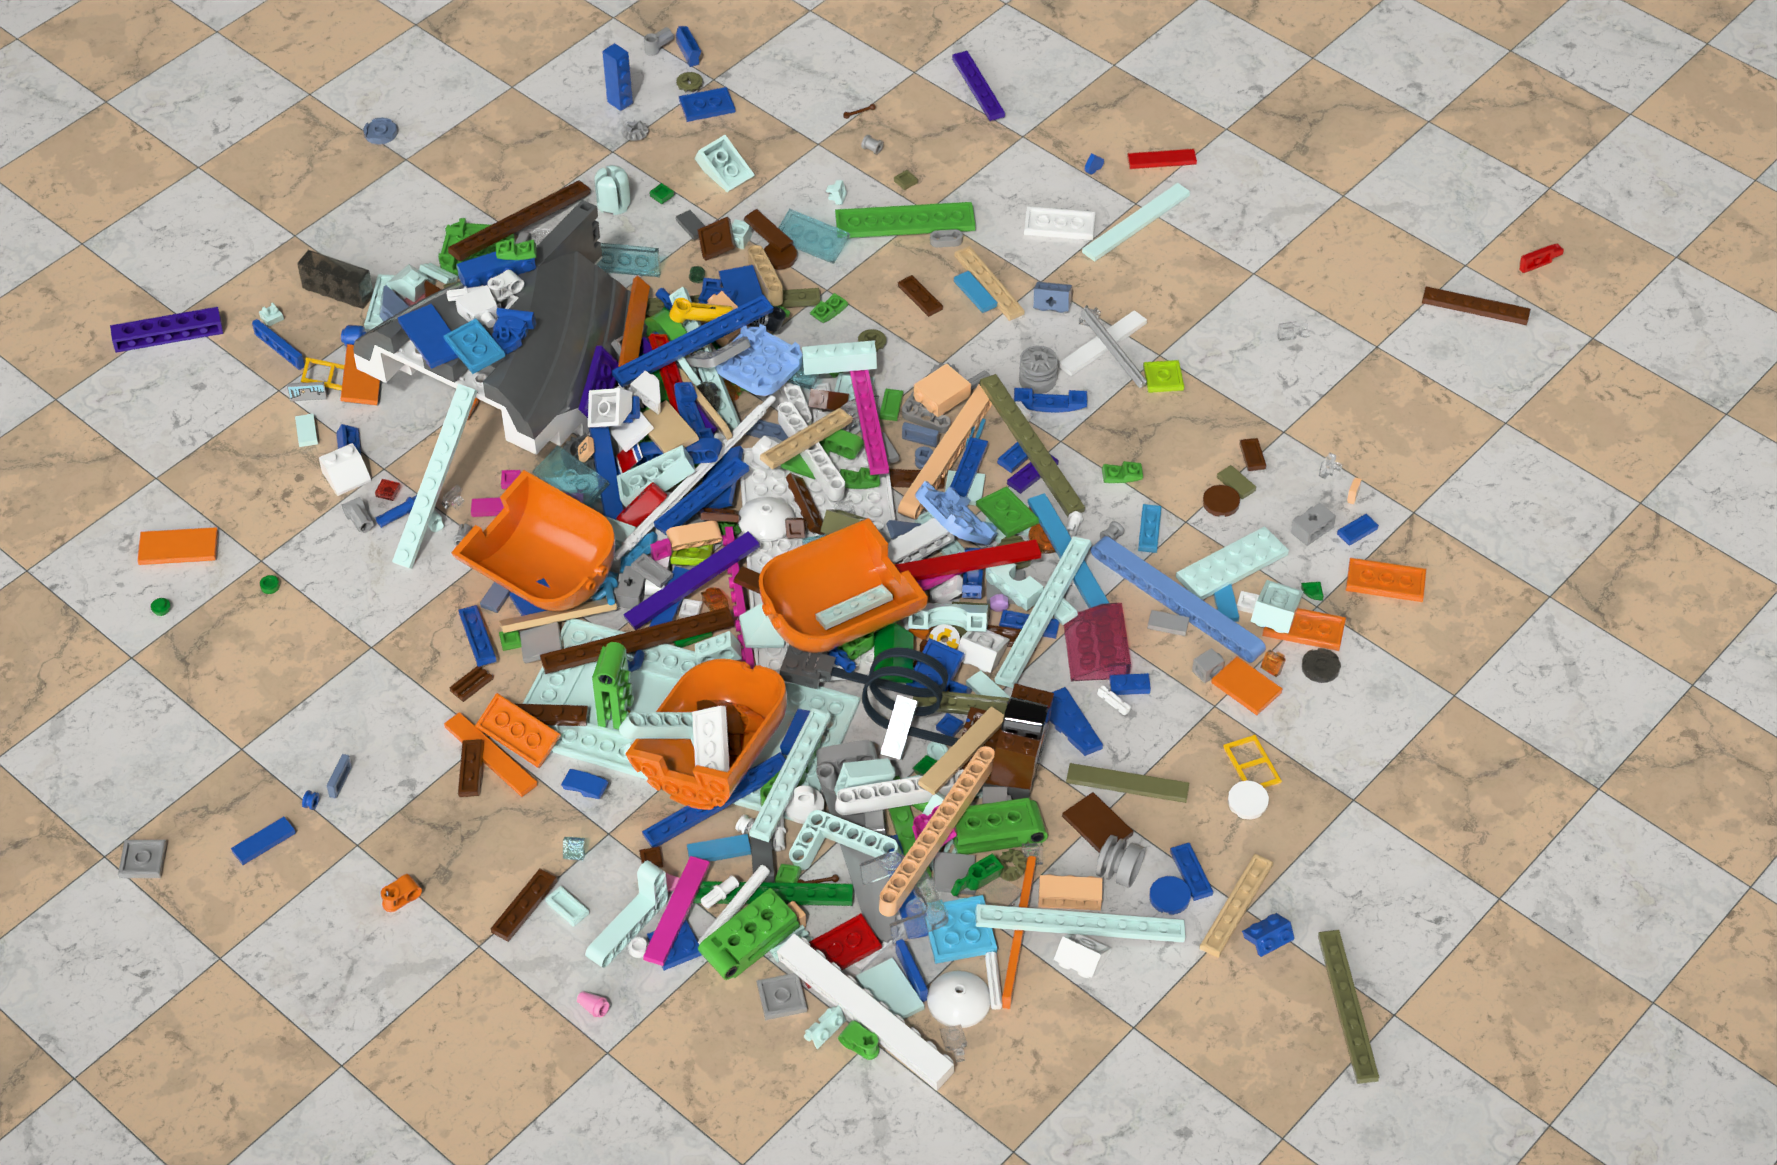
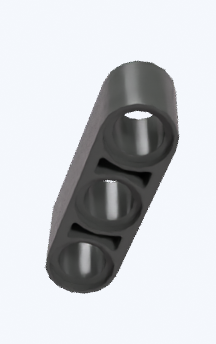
M750 836L753 874L760 865H764L770 870V873L763 882L774 883L771 839L769 842Z

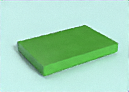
M1007 486L976 501V506L1007 538L1039 523V518Z

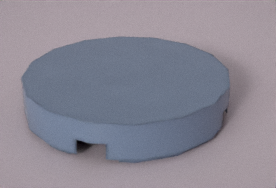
M382 117L373 119L369 124L366 123L363 129L366 140L378 145L391 142L398 133L395 122L393 123L391 119Z

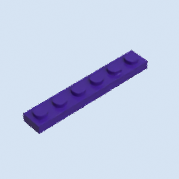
M963 51L952 54L953 62L988 120L992 121L1005 117V111L969 52Z

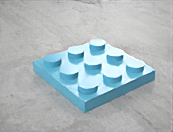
M983 895L922 906V914L928 930V938L935 964L981 956L987 952L997 953L992 928L976 927V905H986Z

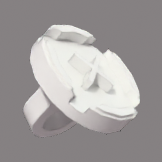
M799 786L794 789L785 813L794 822L804 824L812 811L821 810L824 812L823 796L818 790L810 786Z

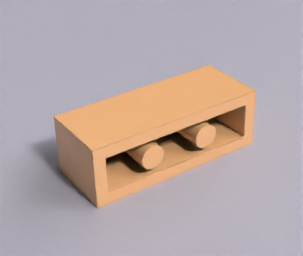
M1040 875L1038 907L1101 910L1102 878L1093 876L1075 877L1073 875Z

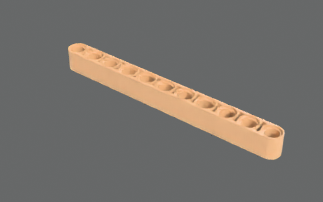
M980 384L902 498L898 507L899 514L915 520L919 517L925 507L917 500L916 492L924 481H928L937 490L941 483V478L944 479L948 470H950L966 446V441L969 439V435H971L972 427L976 426L975 430L977 429L982 418L985 417L993 405Z
M983 746L977 750L882 889L879 897V911L882 915L888 917L898 912L991 774L995 754L991 747Z

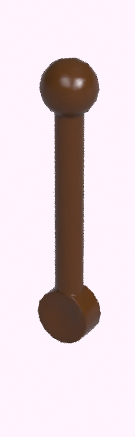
M870 104L868 107L850 113L844 112L843 117L848 119L851 115L870 109L875 110L876 105Z
M834 874L832 877L808 881L799 879L797 883L838 882L839 876Z

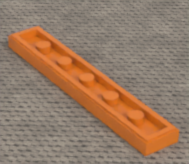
M460 712L444 723L445 728L461 743L463 740L482 739L484 742L482 762L521 797L537 786L536 780Z

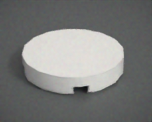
M1254 781L1238 782L1229 791V808L1242 819L1251 820L1258 818L1268 807L1269 797L1267 791L1262 785Z

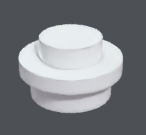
M641 937L632 939L628 945L629 954L635 958L643 957L649 945L648 942Z

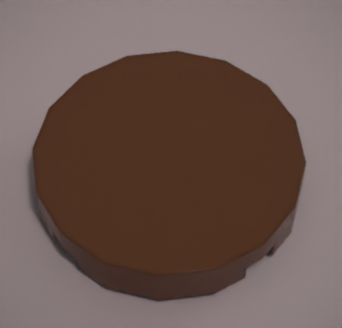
M771 244L764 248L767 257L776 270L790 268L797 260V250L793 245L781 253Z
M1214 485L1204 492V509L1214 516H1231L1239 509V493L1229 486Z

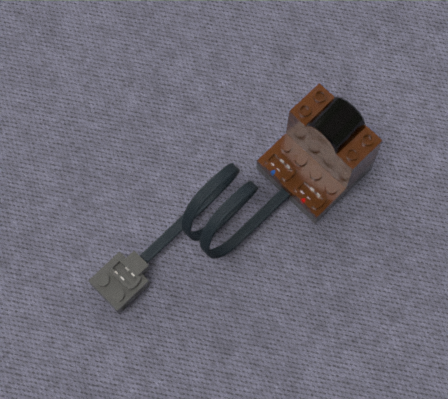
M789 645L780 669V675L784 681L818 689L820 680L830 682L832 676L865 684L862 692L863 707L867 715L876 724L887 730L890 720L877 713L870 704L867 694L868 686L874 697L883 706L892 711L896 701L884 695L879 688L915 697L935 696L937 699L935 704L917 707L915 716H926L939 709L942 701V692L945 690L948 682V673L938 660L923 652L900 647L890 648L878 654L872 662L869 675L853 671L847 673L844 669L835 667L836 657L829 656V651L809 653ZM890 657L910 658L933 668L941 676L943 683L938 686L928 676L904 667L888 666L874 671V668L879 662ZM880 677H905L919 682L927 688L913 687L881 679ZM1014 684L1001 728L983 745L991 747L995 751L992 772L983 784L984 787H1007V795H1011L1012 800L1030 797L1046 741L1054 693ZM970 707L962 736L986 710ZM910 726L908 736L948 746H953L959 740V738ZM973 756L966 762V764L960 770H964L966 768V766L973 758Z

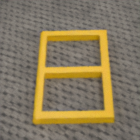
M306 357L301 382H324L327 388L342 390V385L333 384L331 381L334 369H344V365ZM310 362L331 367L327 382L306 378Z
M1256 735L1223 745L1242 781H1248L1242 771L1243 769L1266 762L1275 779L1260 783V785L1266 788L1282 782ZM1254 741L1263 757L1239 765L1230 748Z

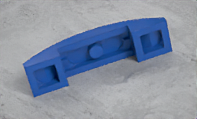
M692 382L675 383V397L680 416L698 435L699 439L714 438L711 428H705L696 406L697 394Z
M1014 388V401H1020L1027 409L1039 412H1070L1087 407V391L1069 390L1068 395L1034 394L1032 393V388Z

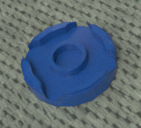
M1165 876L1153 882L1150 888L1149 900L1157 911L1175 915L1187 909L1191 899V891L1188 884L1182 879L1175 876Z

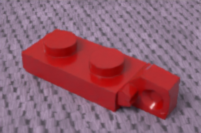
M1557 243L1521 256L1519 270L1522 273H1526L1552 263L1553 258L1563 255L1564 248Z

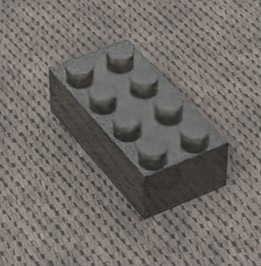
M308 250L297 263L302 288L307 291H312L364 309L372 298L373 287L370 272L367 269Z

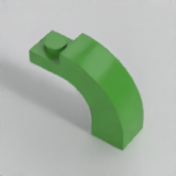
M661 310L644 321L648 326L647 337L656 332L667 334L670 342L687 332L681 323L674 322L670 318V312L666 310Z

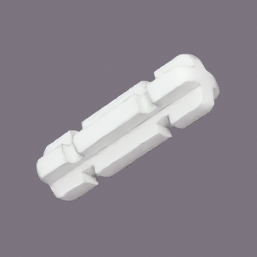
M1102 685L1097 690V694L1103 699L1106 698L1105 701L1115 709H1119L1120 713L1126 715L1130 712L1131 706L1127 702L1123 703V699L1113 691L1109 692L1110 689L1105 685Z

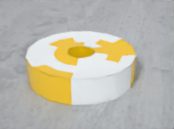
M938 625L931 631L929 638L956 650L959 647V633L951 625ZM947 638L948 641L944 643L941 639Z

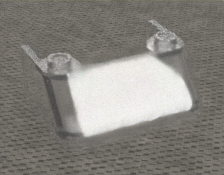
M888 852L860 863L863 885L865 886L893 875L906 855ZM925 870L912 890L916 898L909 901L906 905L908 917L890 924L894 946L898 940L908 941L941 928L949 921L948 911L927 870Z

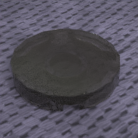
M702 382L698 390L717 412L720 407V396H717L716 392L718 387L713 382Z
M1318 648V650L1314 651L1313 649L1309 650L1303 656L1301 667L1304 675L1310 680L1318 683H1327L1338 677L1341 662L1339 657L1331 650Z

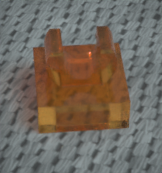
M723 380L733 403V400L739 399L737 392H741V389L738 385L733 386L729 380Z
M1268 650L1265 653L1260 668L1275 677L1279 676L1286 661L1285 655L1279 651L1275 653L1272 650Z

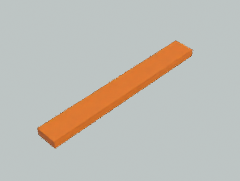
M638 275L633 278L618 367L639 356L650 286Z
M1029 856L1027 859L1019 907L1028 908L1036 867V857ZM1014 930L1002 996V1006L1006 1009H1010L1024 930Z

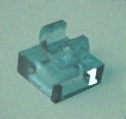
M564 837L563 859L584 860L585 838Z

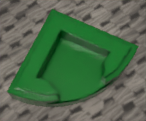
M1321 582L1301 583V590L1304 591L1303 593L1314 600L1323 601L1324 596Z

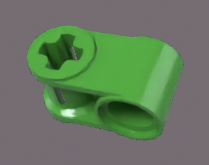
M874 632L837 648L845 651L851 660H855L874 647Z
M852 1020L838 1036L839 1042L844 1047L854 1051L864 1059L872 1060L879 1055L877 1035L856 1021Z

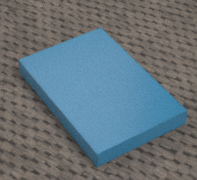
M476 318L444 335L447 344L472 374L505 357V352Z

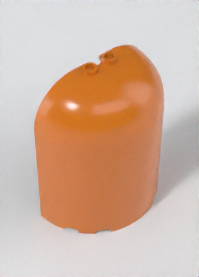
M523 470L500 496L504 508L487 528L482 531L481 527L475 525L451 552L460 562L534 606L548 611H564L581 605L601 587L614 560L615 535L612 525L604 515ZM544 578L549 587H546L536 581Z
M869 518L774 557L763 567L759 576V590L764 614L768 616L771 624L783 640L794 648L809 653H822L914 615L925 609L928 596L908 570L900 573L889 559L888 543ZM881 584L893 594V600L827 630L816 620L815 614Z
M714 659L703 662L691 668L680 678L656 711L694 712L697 711L698 701L724 700L731 704L735 703L746 706L751 711L761 715L763 723L756 732H744V734L740 735L741 754L739 756H729L728 772L700 765L695 766V752L691 739H636L625 753L631 765L637 772L641 771L648 778L647 783L657 791H660V789L671 795L670 799L680 804L703 810H711L714 806H723L784 718L787 708L786 686L781 675L770 668L756 665L754 669H751L748 663L731 659Z

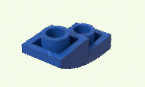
M569 769L561 786L564 790L580 792L584 797L600 799L608 785V781L590 773Z

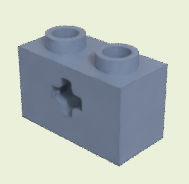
M1047 282L1036 283L1033 308L1041 311L1056 310L1060 313L1069 311L1072 300V285Z

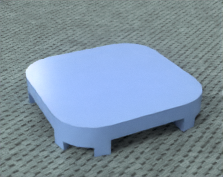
M759 324V327L749 328L745 325L741 328V334L733 341L741 337H748L751 346L715 366V369L720 376L750 393L766 396L780 389L801 368L802 352L799 344L794 342L791 345L766 332V326Z
M924 481L915 494L917 500L945 529L960 539L989 545L998 534L995 531L997 527L993 523L982 522L967 507L971 500L967 496H960L952 487H948L946 492L936 490L928 481Z

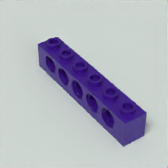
M218 307L110 325L115 353L223 334Z

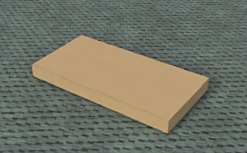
M667 400L661 403V413L659 415L651 409L642 413L654 427L647 435L663 454L681 445L686 448L699 441L698 435Z

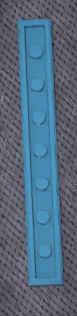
M1045 493L1029 498L1028 505L1039 518V524L1061 559L1072 538ZM1083 560L1073 578L1074 584L1094 617L1111 612L1112 607Z

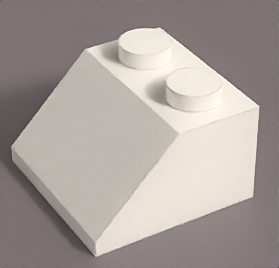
M621 388L589 391L588 428L621 426L632 411V392Z
M353 443L319 457L322 473L337 496L371 482L363 459Z
M986 630V632L967 631L961 637L958 651L965 654L962 663L974 665L983 672L991 673L997 667L1010 639Z
M1067 934L1062 937L1054 960L1059 962V965L1063 968H1072L1078 971L1080 976L1092 978L1099 973L1112 948L1085 935Z

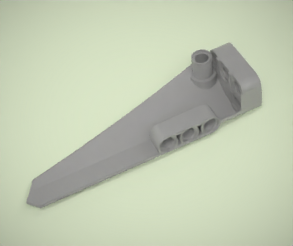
M861 740L819 748L816 751V773L830 814L887 836L885 809L852 815H840L835 810L837 796L834 789L843 763L876 760L877 753L873 742ZM858 834L853 835L851 839H855ZM877 841L871 842L869 846L875 845ZM840 844L862 915L875 936L888 943L897 935L895 915L887 917L880 913L879 897L882 889L890 879L888 871L891 876L890 863Z

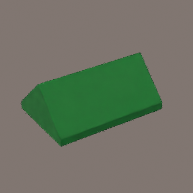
M896 622L876 632L874 637V659L878 654L890 648L913 649L914 634ZM890 657L879 662L874 671L888 666H899L913 670V659ZM900 676L880 677L881 679L897 683H913V680Z

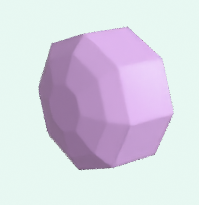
M1003 594L994 595L990 598V609L995 612H1003V610L1008 609V597Z

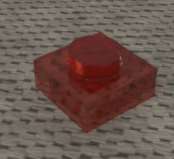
M382 479L375 491V496L393 501L400 489V483Z

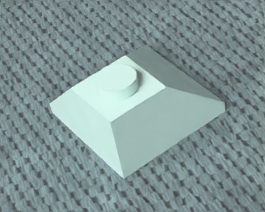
M408 264L387 282V286L415 302L425 294L424 282L426 280L433 285L437 281Z
M763 603L739 616L745 648L784 647L783 638L777 633L768 616L763 612Z

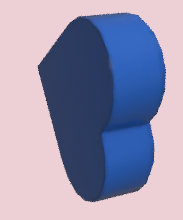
M1091 153L1084 168L1085 172L1092 175L1096 170H1100L1104 165V159Z

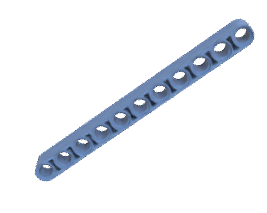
M1104 536L1091 547V553L1098 561L1176 614L1189 617V622L1245 661L1249 663L1254 662L1266 650V646L1261 639L1110 537Z

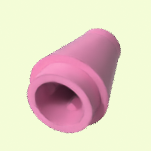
M582 991L577 997V1002L594 1017L601 1018L609 1010V1003L604 997Z

